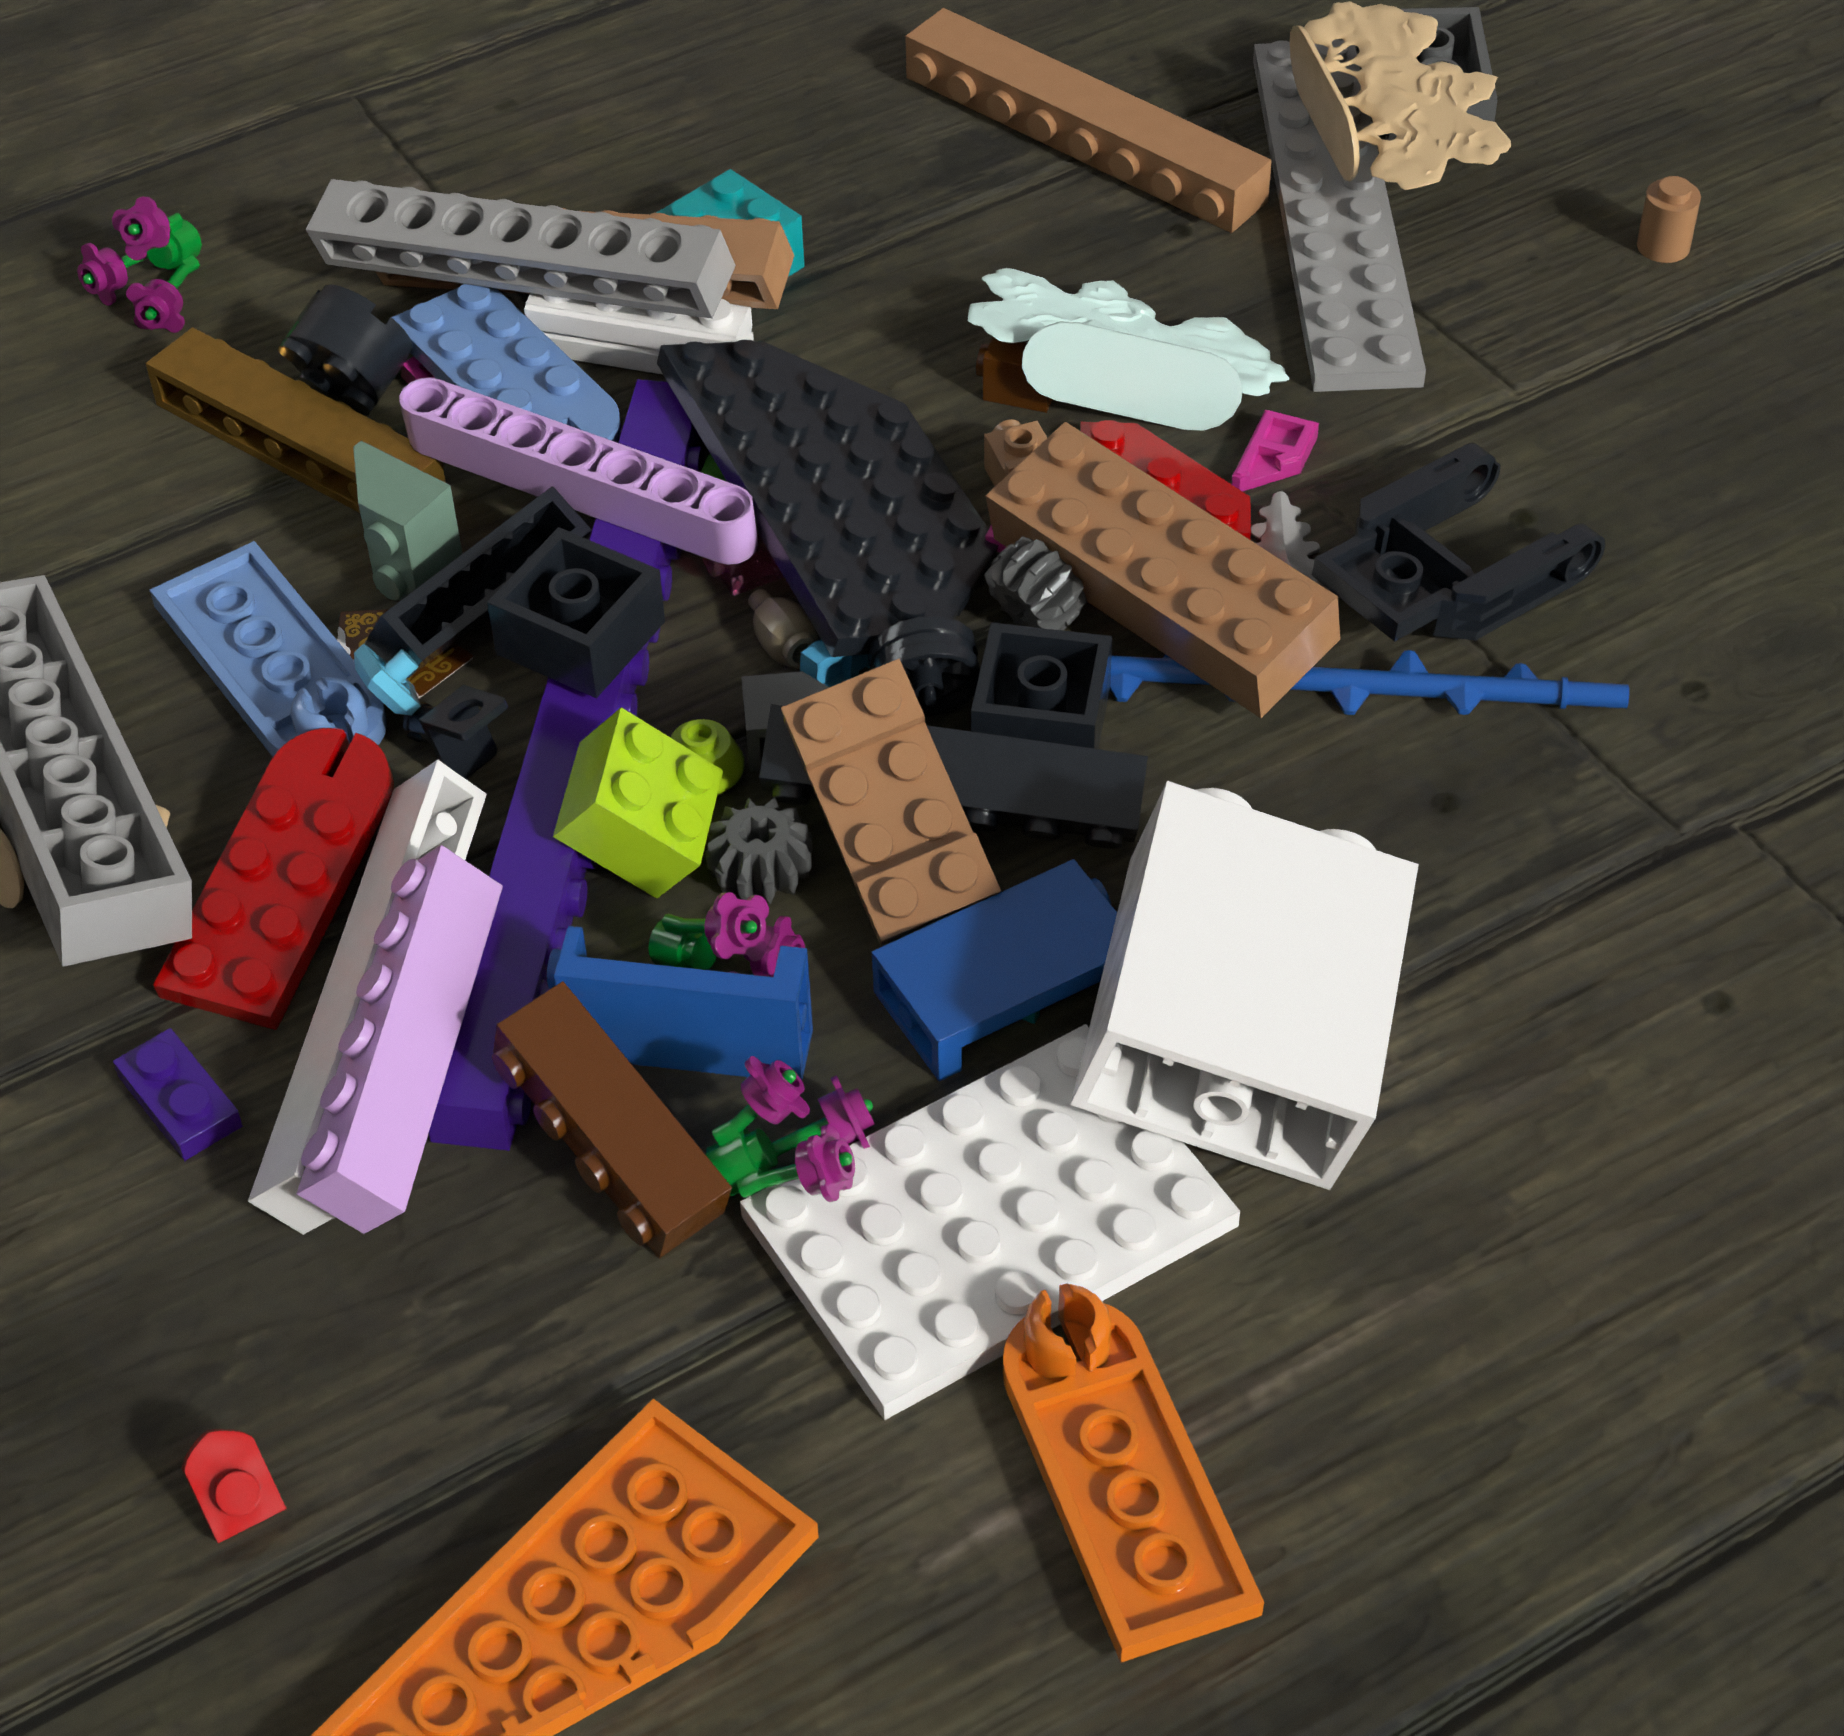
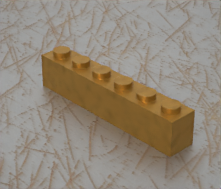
M193 327L146 362L157 406L360 513L353 447L360 441L446 483L443 462L415 451L407 437L395 432L388 425L375 422L352 410L347 404L340 401L337 402L311 389L305 382L294 380L271 368L264 361L255 360L230 347L225 341L214 339Z

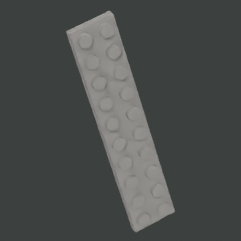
M1333 40V48L1340 46L1344 40ZM1275 41L1267 44H1254V69L1313 392L1424 387L1426 368L1386 185L1383 179L1373 177L1370 170L1373 161L1379 155L1377 146L1359 141V171L1352 181H1345L1298 93L1290 59V42ZM1315 44L1324 61L1328 48L1324 45ZM1351 45L1340 52L1338 55H1342L1343 59L1337 61L1343 63L1352 60L1357 55L1355 45ZM1352 64L1347 66L1346 69L1359 71L1360 66ZM1340 71L1330 73L1343 98L1354 96L1361 90V85L1355 76ZM1348 106L1357 132L1372 123L1371 117L1361 112L1359 108Z

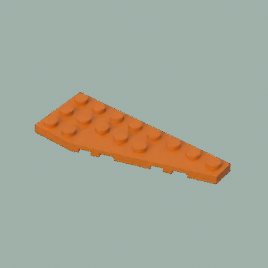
M652 1399L311 1736H553L718 1644L819 1538L818 1524L655 1399Z

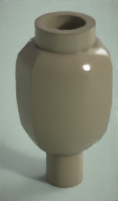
M765 589L754 591L748 599V604L754 611L753 630L759 643L777 663L789 668L800 669L801 652L819 640L817 631L802 606L789 598L772 597Z

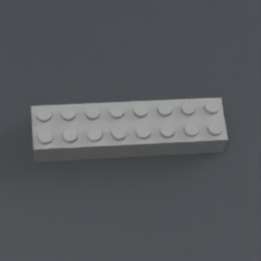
M45 575L0 582V823L17 854L21 872L62 967L192 939V880Z

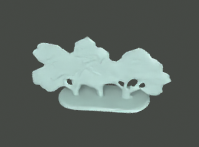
M1003 268L996 270V273L987 274L982 277V280L987 283L990 290L1003 298V301L972 303L968 312V322L983 327L989 335L1001 342L1016 343L1029 340L1023 351L1022 369L1028 383L1039 394L1056 401L1179 429L1204 431L1220 426L1234 415L1241 403L1242 394L1254 397L1270 393L1269 386L1271 383H1281L1289 380V377L1285 374V369L1280 364L1270 360V351L1257 340L1246 336L1240 328L1227 318L1195 317L1183 321L1179 325L1167 326L1155 320L1156 313L1151 307L1140 300L1129 298L1127 291L1115 281L1084 283L1078 293L1068 294L1050 284L1043 277L1016 269Z

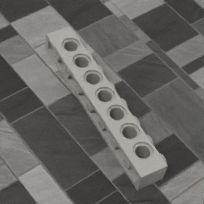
M331 179L306 228L308 235L328 265L713 319L736 266L721 230L713 229L706 225H681L666 223L653 218L635 219L613 216L606 212L589 213L566 210L554 205L543 207L515 203L507 199L489 200L467 197L460 193L443 194L420 191L413 187L397 188L374 185L367 181L351 182Z

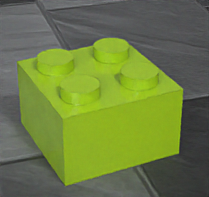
M621 707L579 742L553 837L646 893L659 898L700 866L723 770Z

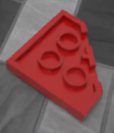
M1112 420L1081 422V432L1250 540L1251 502L1249 495L1137 423H1119Z

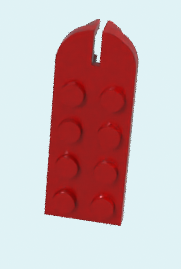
M322 728L294 737L277 751L192 910V939L175 942L153 984L160 998L277 1030L386 812L394 790L393 775L386 756L373 740L362 734L355 733L351 743H349L345 730Z

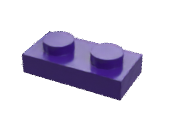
M171 1028L113 1060L119 1079L184 1161L243 1127L236 1107Z

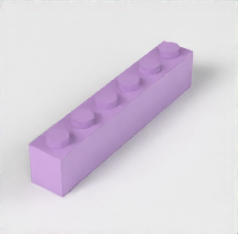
M443 845L438 846L418 860H408L398 870L392 881L391 891L395 895L388 915L382 920L374 936V943L378 947L372 965L365 972L357 987L356 994L360 998L354 1020L345 1029L339 1042L338 1048L342 1052L336 1075L327 1084L321 1096L320 1106L324 1108L319 1127L307 1143L301 1158V1163L305 1166L297 1195L363 1234L397 1217L406 1210L503 887Z

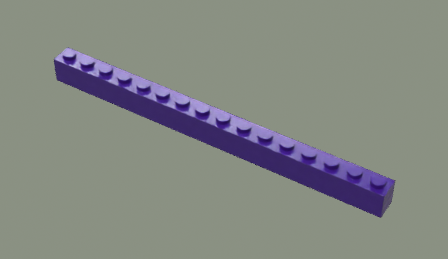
M637 379L618 443L701 472L704 466L703 440L668 382ZM596 518L589 540L659 569L663 601H668L672 586L670 562L671 559H680L682 549ZM660 628L597 699L548 677L489 875L490 878L503 887L429 1130L432 1143L510 1151L516 1126L526 1125L528 1121L531 1099L520 1086L516 1089L511 1088L501 1078L493 1064L492 1055L494 1054L496 1025L550 990L547 985V968L551 951L553 949H562L567 928L572 925L573 917L581 918L584 914L587 901L585 873L587 868L595 869L597 863L555 839L553 834L579 742L621 707L637 717V696L635 690L637 685L645 686L649 672V652L647 646L649 642L656 643L658 641Z

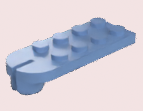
M463 284L452 291L425 303H420L392 317L408 334L413 345L410 353L436 379L608 440L619 442L621 435L620 414L613 398L497 288Z
M255 541L150 589L154 607L272 757L284 744L294 737L315 729H343L349 743H351L355 733L370 738L377 745L382 741L387 728V718L383 702L366 687L355 670V661Z

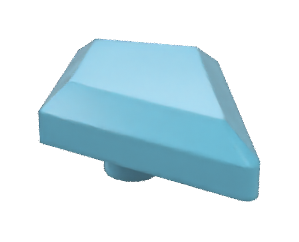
M365 644L361 645L354 652L356 672L366 687L395 714L412 715L421 707L414 685L406 679L419 666L403 649L388 662L383 660Z

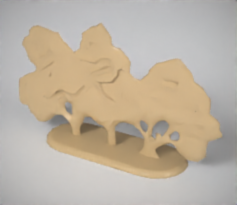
M1349 1L1333 3L1327 16L1310 20L1304 27H1292L1290 32V59L1298 93L1345 181H1352L1359 171V141L1368 142L1378 147L1379 155L1370 167L1371 175L1386 182H1396L1404 190L1440 182L1448 159L1455 158L1464 163L1491 165L1498 160L1501 153L1507 152L1511 147V140L1498 127L1496 122L1483 120L1466 112L1469 106L1490 98L1498 77L1481 72L1464 73L1460 66L1443 61L1425 65L1416 59L1435 40L1438 26L1437 19L1419 13L1404 12L1394 6L1377 4L1361 7ZM1333 40H1344L1340 46L1333 48ZM1315 44L1324 45L1328 48L1324 61ZM1351 45L1359 47L1360 52L1352 60L1343 63L1337 61L1343 59L1342 55L1338 54ZM1352 64H1356L1360 66L1362 69L1359 71H1352L1350 69H1346V67ZM1340 71L1355 76L1361 85V90L1354 96L1343 98L1330 73ZM1348 106L1359 108L1361 112L1372 117L1373 123L1357 132ZM1389 133L1397 136L1393 140H1382L1379 135Z

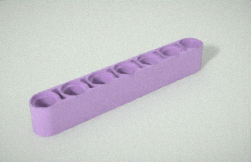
M421 378L405 386L399 395L409 443L420 454L535 496H540L553 486L576 511L718 563L738 564L748 560L756 552L758 540L752 496L747 490L738 485L440 379Z

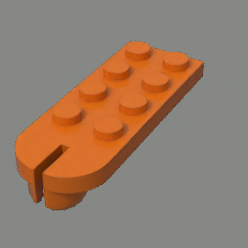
M1066 1283L1059 1285L1058 1319L1070 1346L1066 1345L1064 1339L1055 1335L1051 1328L1052 1302L1046 1290L1040 1291L1028 1306L1026 1316L1016 1324L1006 1340L1003 1353L1004 1386L1120 1663L1262 1616L1264 1600L1137 1326L1123 1312L1103 1303L1096 1294L1088 1289Z

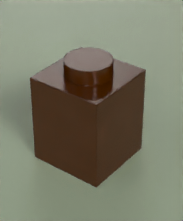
M992 337L990 344L983 343L979 349L976 361V375L983 377V400L1047 413L1053 399L1039 394L1028 383L1022 369L1023 351L1029 340L1006 343Z

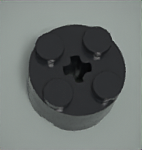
M332 284L325 285L321 291L318 289L316 294L307 303L282 340L278 351L301 372L297 380L305 382L311 389L325 396L329 392L341 397L342 401L351 407L352 410L368 416L406 362L408 355L413 349V345L408 334L392 317L384 324L371 314L376 304L347 288Z

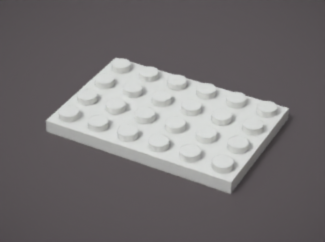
M1086 1024L867 1136L866 1139L870 1147L864 1149L860 1140L849 1145L855 1160L853 1185L851 1189L840 1190L837 1201L828 1202L822 1194L810 1195L802 1186L800 1179L767 1187L740 1201L743 1220L884 1421L1003 1356L1005 1343L1010 1332L1026 1316L1028 1306L1040 1291L1046 1290L1052 1302L1051 1328H1054L1061 1324L1058 1319L1059 1285L1068 1283L1084 1287L1103 1301L1239 1226L1240 1210L1184 1142L1070 1105L1089 1030Z

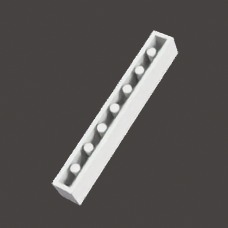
M436 760L396 787L392 792L248 1199L249 1203L303 1235L335 1218L333 1215L297 1195L305 1166L301 1163V1158L307 1143L319 1127L324 1108L320 1106L321 1096L327 1084L336 1075L342 1052L338 1048L339 1042L345 1029L354 1020L360 998L356 994L357 987L365 972L371 967L378 947L374 943V936L378 926L388 915L395 895L391 891L392 881L404 863L410 859L418 860L440 845H443L465 860L487 795L439 760Z

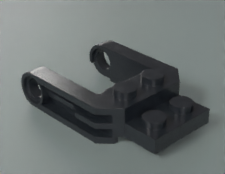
M1469 443L1361 498L1355 535H1353V538L1315 557L1312 576L1394 642L1420 627H1423L1433 636L1476 641L1584 580L1601 560L1605 550V539L1587 525L1580 523L1558 535L1551 532L1474 574L1468 564L1425 532L1480 502L1491 491L1499 477L1501 465L1496 461L1495 457L1478 444Z

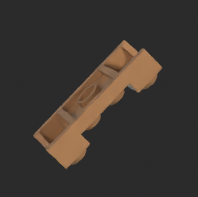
M900 658L781 707L783 720L881 947L907 936L923 926L957 913L1001 892L977 834L972 831L929 733L924 713Z

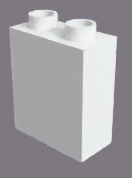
M1167 781L1130 859L1070 1105L1330 1190L1376 1119L1419 864L1377 851L1367 839L1350 831L1340 829L1317 831L1254 810L1242 797L1227 790L1218 788L1194 790Z

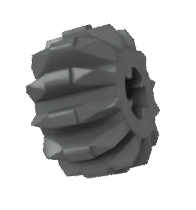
M1022 536L1014 544H1009L993 560V565L985 573L986 582L990 586L988 588L990 595L1001 605L1000 610L1006 612L1012 618L1014 624L1064 630L1079 616V611L1087 603L1085 592L1083 591V583L1071 571L1072 566L1066 564L1060 558L1058 551L1052 552L1043 541L1037 539L1033 541Z
M748 797L744 809L737 810L725 806L721 821L710 823V830L707 836L708 850L705 851L707 868L711 871V876L716 877L717 884L720 886L722 893L738 891V895L743 900H747L752 895H763L771 905L775 892L781 891L794 895L798 880L809 878V871L812 867V834L809 832L808 825L802 824V818L799 816L797 808L781 810L775 797L765 806H756Z

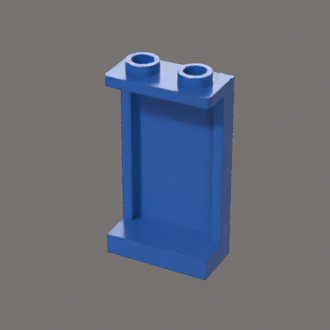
M1072 859L872 951L873 991L937 1080L942 1081L962 1071L963 1046L1100 982L1117 912L1112 907L1109 895L1103 884L1096 878L1090 879L1078 863Z
M568 926L562 949H553L551 951L547 968L548 988L551 989L564 981L631 1064L748 1077L750 1073L745 1067V1061L754 1056L762 1063L769 1065L776 1060H780L789 1065L803 1080L813 1033L807 948L780 946L773 977L589 958L586 953L583 928Z

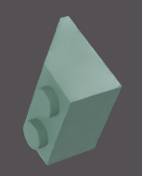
M360 441L353 447L357 495L364 528V539L367 543L373 571V581L376 589L391 600L398 599L401 601L463 554L451 486Z

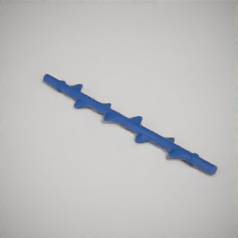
M1411 650L1404 651L1390 671L1312 667L1290 689L1331 692L1342 712L1346 715H1355L1369 694L1446 698L1458 714L1462 715L1470 714L1480 701L1558 705L1559 709H1565L1566 705L1627 709L1629 703V684L1568 681V677H1561L1560 681L1541 680L1533 674L1526 664L1522 663L1515 664L1505 677L1428 673L1416 652ZM1166 654L1163 658L1113 655L1111 658L1110 691L1118 702H1127L1142 681L1210 685ZM1225 695L1229 701L1236 702L1227 695Z

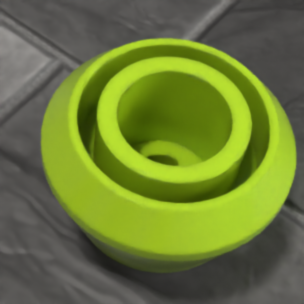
M697 719L680 725L672 733V739L723 770L717 796L732 788L739 781L745 766L744 755L723 725L712 720Z

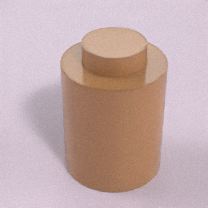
M1668 176L1654 181L1647 188L1637 248L1643 256L1650 260L1661 263H1673L1684 259L1690 252L1701 194L1698 188L1687 179L1679 176Z

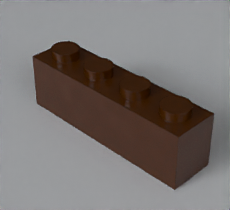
M564 981L496 1025L492 1061L497 1072L511 1088L516 1089L520 1086L535 1104L533 1111L542 1129L553 1140L562 1138L577 1156L575 1164L584 1181L595 1192L599 1193L604 1190L619 1208L617 1215L623 1229L636 1244L641 1246L647 1243L660 1259L725 1212L732 1190L731 1185Z

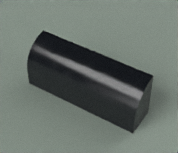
M553 486L382 614L364 644L386 662L403 649L419 666L407 678L411 677L489 617L487 605L489 599L558 527L583 538H586L592 529Z

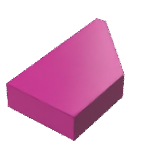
M1265 410L1232 475V485L1243 492L1300 474L1317 440L1319 423Z

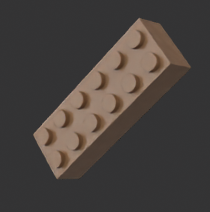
M1064 422L985 495L993 535L996 541L1007 547L1023 536L1033 541L1036 539L1043 541L1052 552L1058 551L1060 558L1066 564L1072 566L1071 571L1082 581L1087 602L1259 718H1262L1340 640L1337 595L1067 422Z

